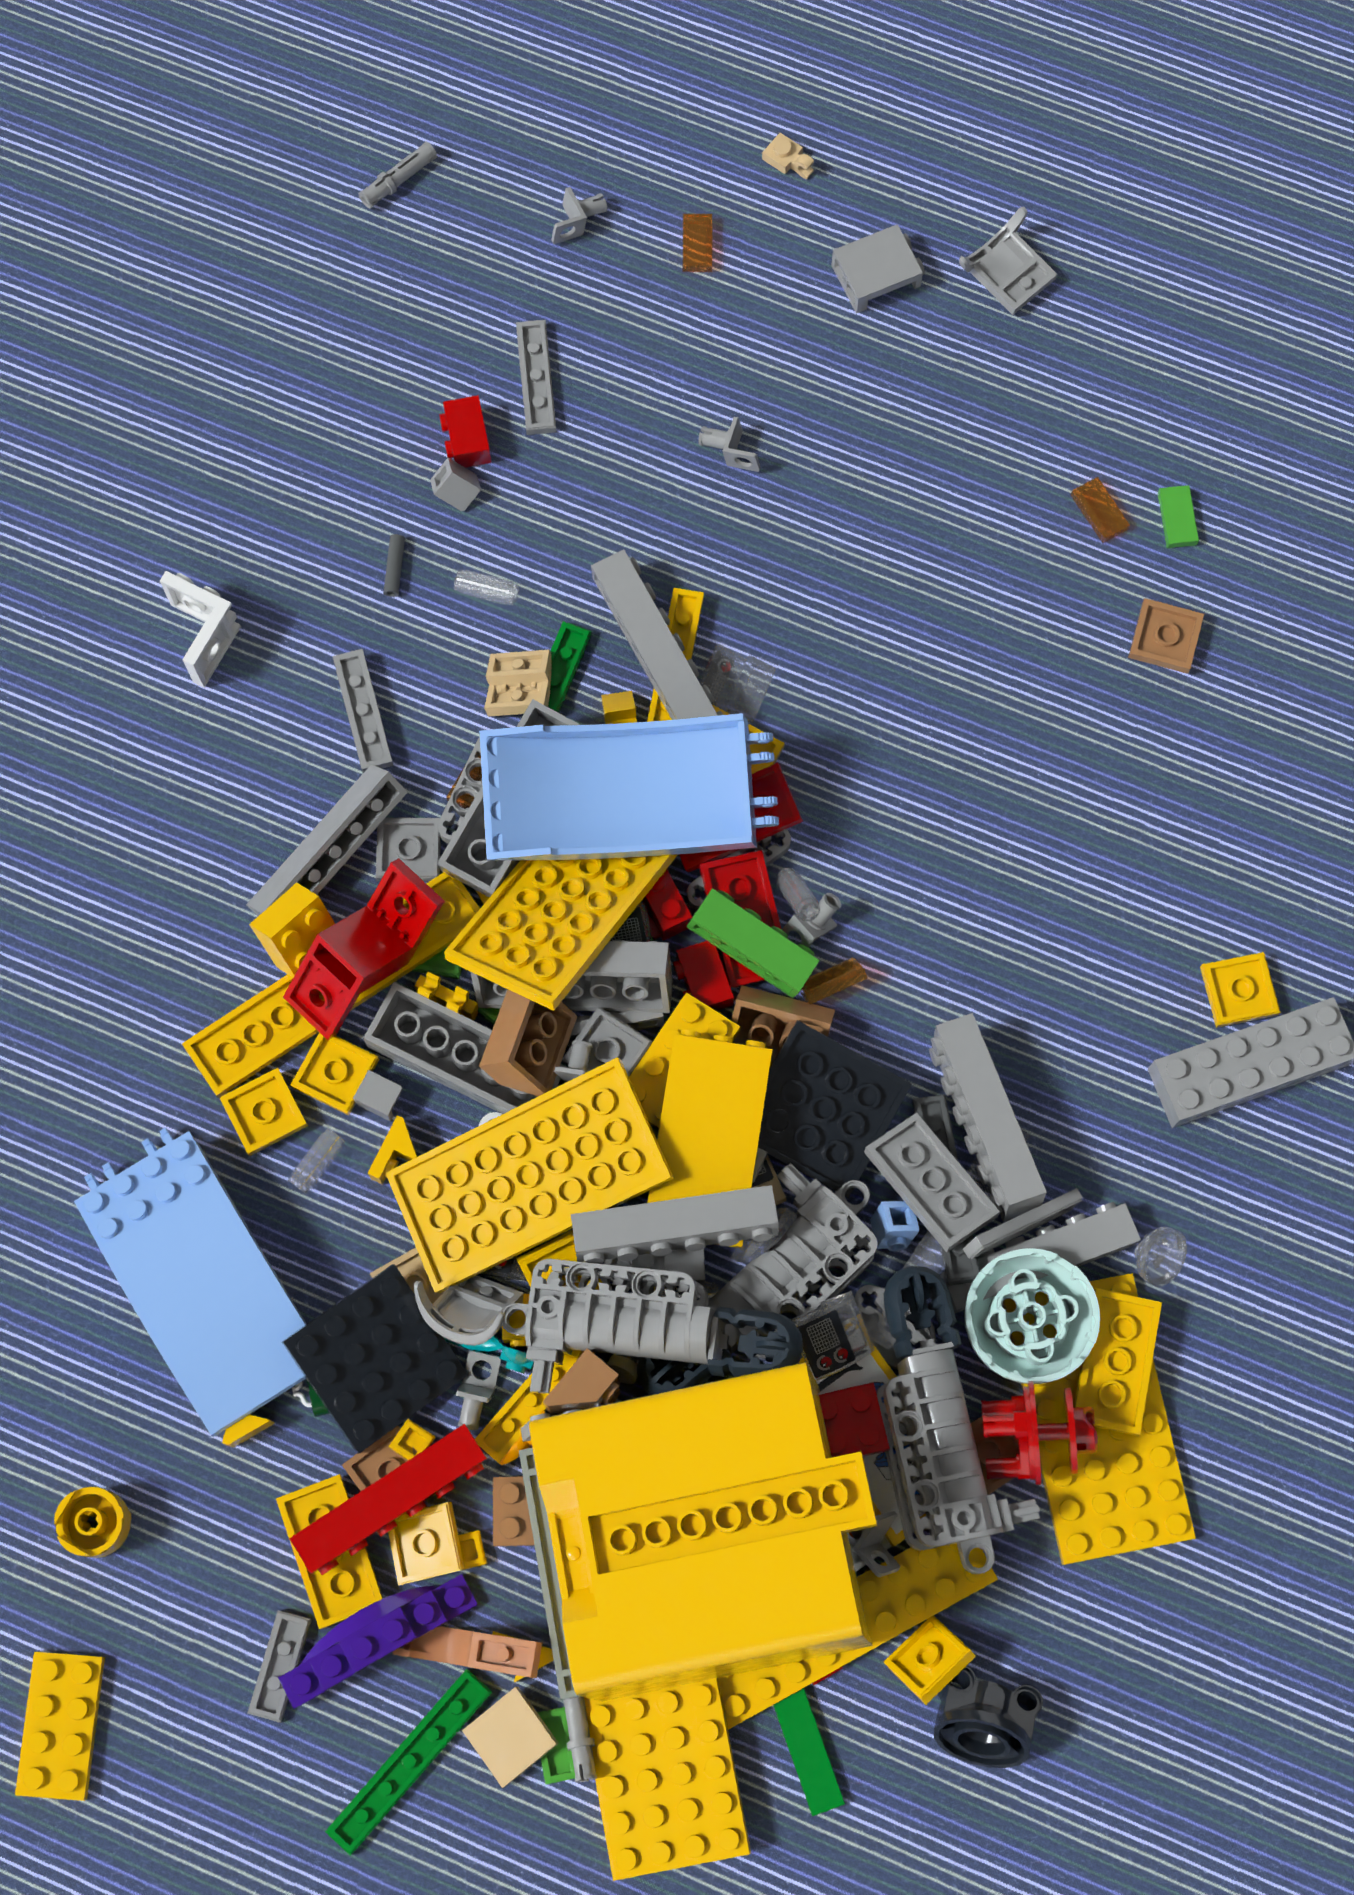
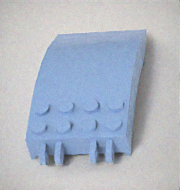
M743 713L651 722L560 726L534 725L479 731L487 860L606 859L757 848L755 828L779 825V817L764 816L755 818L754 808H770L776 806L778 802L777 797L774 796L753 798L751 764L770 763L775 760L774 753L771 752L750 754V744H767L773 741V733L749 734L748 720Z
M165 1127L159 1131L161 1139L166 1144L165 1146L157 1150L152 1141L148 1138L141 1143L148 1156L119 1174H116L109 1162L102 1166L103 1172L109 1180L101 1185L91 1173L86 1175L84 1178L91 1191L74 1202L145 1329L212 1437H215L306 1379L282 1344L283 1340L305 1326L306 1322L271 1267L198 1142L189 1131L174 1140Z

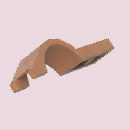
M439 1626L404 1645L403 1649L399 1648L393 1651V1655L537 1678L542 1643Z

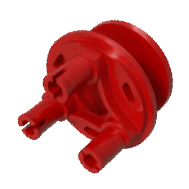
M1028 1381V1386L1023 1387V1395L1011 1396V1400H981L984 1438L1015 1435V1439H1018L1019 1453L1016 1454V1457L986 1458L987 1480L1003 1478L1035 1480L1036 1485H1041L1039 1441L1067 1440L1071 1475L1078 1474L1077 1454L1096 1453L1098 1449V1436L1094 1429V1409L1091 1406L1073 1407L1071 1388H1064L1065 1423L1037 1424L1033 1381Z

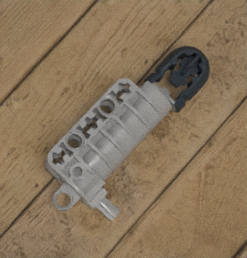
M790 1163L777 1177L796 1196L793 1204L799 1209L797 1210V1219H795L788 1231L773 1247L763 1252L780 1235L708 1301V1307L713 1308L715 1311L717 1307L734 1308L737 1313L742 1309L774 1312L777 1314L790 1312L796 1316L797 1320L794 1323L798 1327L812 1321L872 1263L878 1245L877 1238L857 1217L869 1201L870 1194L867 1186L861 1181L852 1180L833 1193L827 1187L822 1186L817 1179L810 1183ZM848 1189H860L864 1194V1200L858 1205L848 1203L845 1199V1193ZM855 1247L857 1249H861L862 1247L866 1248V1252L864 1250H860L854 1256V1259H856L857 1261L853 1263V1261L851 1260L854 1254L853 1249ZM834 1267L840 1268L845 1275L841 1277L833 1276L829 1269ZM821 1280V1283L823 1284V1286L820 1289L821 1295H819L818 1298L816 1296H811L806 1301V1305H808V1307L804 1309V1306L802 1304L806 1300L805 1294L807 1292H809L810 1294L815 1293L820 1288V1285H818L817 1283ZM726 1324L725 1334L729 1335L728 1349L722 1350L721 1360L726 1357L732 1358L731 1354L738 1349L740 1335H747L751 1330H757L758 1336L767 1337L768 1334L763 1333L757 1327L745 1326L744 1328H736L732 1324ZM755 1355L756 1358L765 1360V1355ZM639 1357L637 1364L638 1380L649 1395L701 1385L712 1376L708 1364L700 1365L694 1372L691 1371L693 1363L659 1359L653 1364L656 1359ZM685 1367L690 1369L685 1371L684 1381L674 1386L681 1379L678 1373Z
M544 1259L538 1262L533 1270L528 1304L513 1303L506 1306L503 1310L505 1314L502 1324L503 1328L511 1334L525 1337L526 1346H528L526 1359L534 1362L530 1391L542 1394L550 1393L554 1364L563 1365L564 1354L572 1355V1350L585 1351L588 1348L591 1352L708 1364L711 1375L724 1377L730 1373L734 1377L799 1364L803 1351L802 1334L796 1324L786 1316L774 1312L742 1309L737 1313L734 1308L717 1307L715 1311L713 1308L708 1307V1293L706 1289L698 1282H695L688 1274L676 1271ZM549 1266H552L553 1271L546 1281V1279L541 1277L542 1272H547ZM563 1275H565L567 1286L565 1287L562 1286L564 1284V1280H562ZM598 1278H600L602 1283H599V1290H595ZM610 1279H614L612 1285L616 1287L615 1291H612ZM574 1282L579 1283V1288L575 1286ZM627 1282H630L633 1293H628L630 1287L626 1285ZM646 1282L647 1284L644 1288V1294H642L640 1289L643 1290L642 1283ZM657 1285L656 1290L653 1293H651L654 1286ZM665 1285L668 1290L665 1289L666 1296L661 1297ZM675 1286H679L678 1292L682 1294L681 1298H678V1293L675 1292ZM697 1294L701 1295L700 1300H697ZM517 1310H521L526 1316L525 1324L518 1329H514L509 1323L510 1315ZM726 1324H732L736 1328H744L745 1326L757 1327L763 1333L768 1334L767 1337L758 1336L757 1330H751L747 1335H740L738 1351L745 1353L750 1359V1363L737 1362L733 1358L727 1357L721 1360L722 1350L728 1349L729 1335L725 1334ZM755 1355H765V1360L773 1363L765 1364L759 1358H756Z
M922 1266L905 1267L894 1273L888 1280L884 1291V1307L891 1337L896 1339L893 1345L896 1359L903 1361L897 1364L899 1376L891 1379L887 1384L882 1385L876 1390L890 1450L885 1453L907 1544L915 1550H927L957 1543L963 1568L972 1574H982L989 1571L995 1561L990 1536L1014 1530V1524L1040 1519L1038 1513L1040 1512L1039 1506L1036 1505L1035 1499L1008 1504L1007 1499L996 1501L995 1494H987L953 1349L961 1346L962 1343L959 1331L953 1327L956 1323L949 1290L945 1281L937 1272ZM931 1298L932 1301L927 1306L926 1300ZM910 1308L911 1314L905 1317V1313ZM936 1315L939 1325L937 1332L938 1336L942 1338L943 1344L937 1345L934 1343V1339L920 1341V1348L913 1350L910 1341L912 1334L907 1328L906 1320L914 1325L915 1330L932 1327L931 1319ZM899 1423L906 1428L907 1436L900 1432ZM889 1428H891L893 1439L889 1435ZM910 1444V1447L906 1449L903 1448L904 1446ZM892 1448H895L896 1454H893ZM907 1462H913L914 1466H909ZM917 1478L918 1481L912 1484L911 1480ZM900 1482H903L904 1488H901ZM915 1491L921 1494L922 1505L916 1502ZM905 1495L907 1498L908 1507L905 1504ZM925 1512L926 1516L920 1519L919 1514ZM908 1516H911V1520H912V1521H911L910 1523H909ZM923 1530H929L930 1535L925 1536ZM913 1532L916 1534L917 1539H914V1538H913V1536H912V1533H913ZM973 1548H980L986 1554V1563L981 1568L973 1567L970 1564L969 1553Z

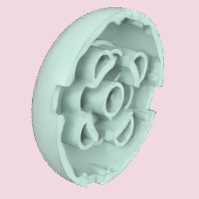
M1025 1248L998 1256L979 1272L967 1294L964 1320L968 1339L974 1351L991 1370L1014 1382L1028 1384V1381H1033V1384H1044L1067 1376L1085 1361L1098 1337L1100 1309L1091 1283L1076 1265H1072L1051 1251ZM1032 1271L1042 1272L1048 1276L1037 1279ZM1015 1272L1009 1279L1008 1284L996 1296L983 1300L987 1291L997 1280ZM1016 1277H1024L1022 1279L1015 1280ZM1044 1292L1047 1294L1048 1303L1044 1306L1036 1303V1293ZM1005 1299L1015 1301L1016 1309L1014 1312L1008 1313L1002 1307ZM1026 1313L1032 1314L1035 1318L1034 1324L1029 1325V1321L1025 1322L1023 1316ZM1051 1324L1056 1328L1057 1334L1054 1338L1044 1336L1043 1328L1045 1325ZM1018 1331L1023 1334L1024 1342L1022 1345H1014L1011 1342L1010 1336L1012 1332Z

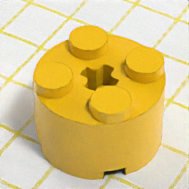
M85 1487L75 1490L64 1497L55 1512L54 1525L57 1538L67 1551L75 1555L89 1558L106 1557L118 1550L125 1542L130 1531L131 1513L123 1499L112 1491L99 1487ZM90 1516L96 1517L98 1522L96 1528H90L91 1524L87 1522Z

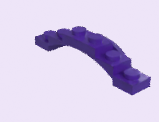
M462 1574L441 1586H424L393 1594L361 1609L342 1621L317 1642L298 1667L278 1677L293 1709H296L372 1663L460 1616L478 1604Z

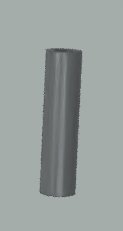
M398 534L390 535L383 591V594L389 597H397L399 595L405 537Z

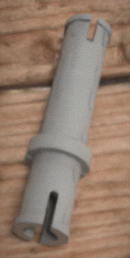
M424 142L423 145L405 157L392 169L377 175V180L358 193L362 203L370 209L388 194H394L400 184L437 158V153L429 142Z
M584 1697L564 1700L570 1742H567V1749L572 1752L575 1782H587L589 1779L595 1780L598 1778L592 1751L595 1742L594 1738H590Z

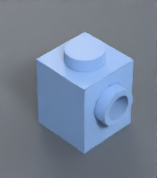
M905 1201L881 1202L870 1219L873 1234L877 1238V1249H888L893 1252L904 1250L919 1232L917 1217Z

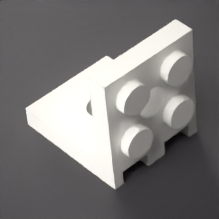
M165 571L160 579V583L171 606L205 622L183 658L193 683L205 688L241 625L235 622L237 618L236 613L230 610L232 603L221 598L217 591L207 586H204L202 589L194 585L190 578L181 573L174 575Z

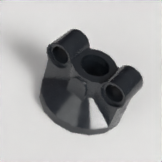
M966 1666L938 1693L941 1703L934 1728V1739L940 1748L953 1757L967 1763L988 1768H1009L1021 1765L1029 1759L1035 1718L1043 1705L1041 1693L1036 1688L1030 1685H1022L1013 1692L995 1682L976 1680L974 1672ZM951 1682L958 1683L963 1690L955 1688ZM1018 1703L1026 1705L1029 1711L1022 1709Z

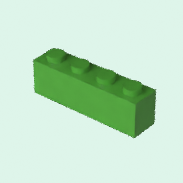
M712 888L686 927L791 998H794L800 992L820 960L814 957L815 954L810 948L802 944L796 945L787 939L788 935L780 928L775 926L769 927L760 921L761 917L753 910L743 909L735 904L734 899L728 893L721 890L717 892Z

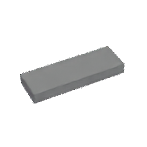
M280 1610L277 1611L247 1714L280 1723L283 1721L289 1699L278 1677L299 1666L312 1619Z

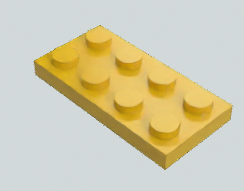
M687 992L629 1076L649 1124L658 1130L674 1034L681 1035V1030H690L701 1033L700 1038L713 1040L714 1035L731 1037L734 1041L741 1030V1026Z
M1096 1288L1094 1291L1100 1309V1328L1096 1343L1085 1361L1081 1364L1074 1407H1093L1094 1427L1139 1436L1162 1302Z
M338 1474L276 1498L288 1537H292L347 1501L349 1496L342 1475ZM291 1543L320 1630L342 1622L361 1609L383 1599L366 1547L353 1556L347 1551L337 1558L338 1566L321 1575L319 1570L314 1574H310Z
M34 1652L15 1796L87 1800L105 1657Z

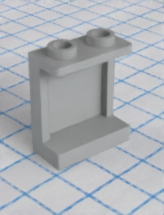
M898 224L833 250L831 266L856 314L867 310L868 300L912 283L914 289L921 287L922 276L925 273L923 263L920 258H915L911 251V241L906 233L903 234Z

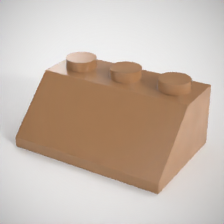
M742 985L736 999L731 1020L741 1026V1030L733 1043L746 1045L747 1040L766 1043L765 1048L772 1049L771 1067L796 1020L828 1037L835 1010Z
M507 989L479 1067L500 1085L525 1093L540 1096L552 1090L557 1076L554 1070L555 1067H560L577 1015L562 1001L553 1011Z
M587 1348L544 1399L543 1404L547 1412L552 1416L561 1415L563 1412L570 1410H584L612 1404L621 1394L619 1392V1374Z

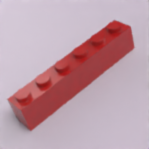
M463 1424L289 1539L310 1574H314L319 1570L320 1574L324 1575L339 1565L337 1558L347 1551L353 1556L367 1547L369 1544L366 1539L376 1532L382 1537L398 1526L395 1522L397 1518L405 1513L411 1518L427 1507L424 1501L432 1495L436 1494L439 1499L456 1488L453 1482L461 1476L465 1475L468 1480L485 1468L482 1463L487 1458L467 1426Z

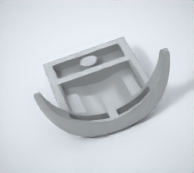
M1020 207L1000 231L981 248L967 257L961 256L959 258L960 266L966 272H970L1012 315L1049 286L1057 277V273L1016 233L1027 216L1028 212L1025 207Z
M477 1275L460 1284L450 1286L433 1304L426 1295L423 1283L421 1281L414 1283L416 1302L425 1322L446 1339L464 1345L475 1346L487 1342L501 1328L505 1319L503 1310L506 1306L513 1303L523 1304V1292Z

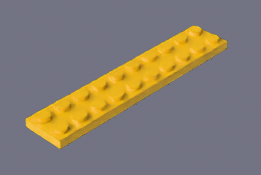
M443 872L426 883L445 902L408 965L361 993L351 1010L415 969L418 965L423 964L453 942L480 909L462 882ZM403 898V905L409 910V904ZM288 974L182 1043L218 1098L319 1032L283 998L293 979ZM320 992L319 997L325 1001L323 994Z
M957 1543L927 1550L909 1548L893 1557L900 1565V1569L897 1572L877 1577L869 1570L858 1576L857 1581L866 1625L873 1646L719 1677L718 1682L728 1730L995 1582L998 1578L991 1567L989 1571L982 1574L968 1572L963 1568ZM973 1548L969 1553V1561L973 1567L981 1568L986 1563V1556L980 1548ZM886 1562L880 1564L882 1566H887Z

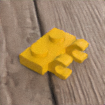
M429 971L426 977L420 975L414 985L416 993L473 1021L476 1019L478 1003L469 999V991L459 986H456L455 991L441 985V977Z

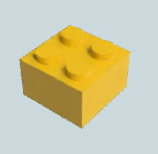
M296 882L249 925L275 966L294 978L317 934L334 925L335 922L320 897Z

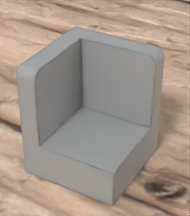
M450 458L445 460L430 479L434 495L460 511H465L481 491L477 475Z
M368 1070L353 1099L356 1105L391 1121L394 1116L392 1109L402 1092V1087Z

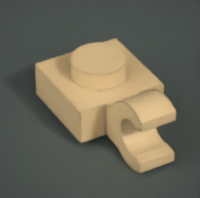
M779 133L762 152V160L784 174L792 169L802 178L808 179L814 172V169L810 167L814 160L810 156L803 154L802 146L782 133Z

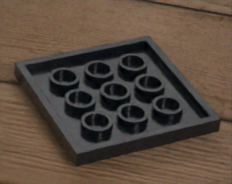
M796 1020L769 1069L758 1148L768 1152L769 1155L787 1165L791 1163L798 1171L813 1179H817L820 1183L834 1191H838L848 1181H859L870 1161L864 1153L865 1147L885 1134L912 1083ZM854 1188L848 1189L845 1197L849 1198Z
M395 1264L387 1267L282 1341V1344L357 1454L364 1451L468 1375L444 1337L435 1332L425 1322L418 1308L414 1292Z

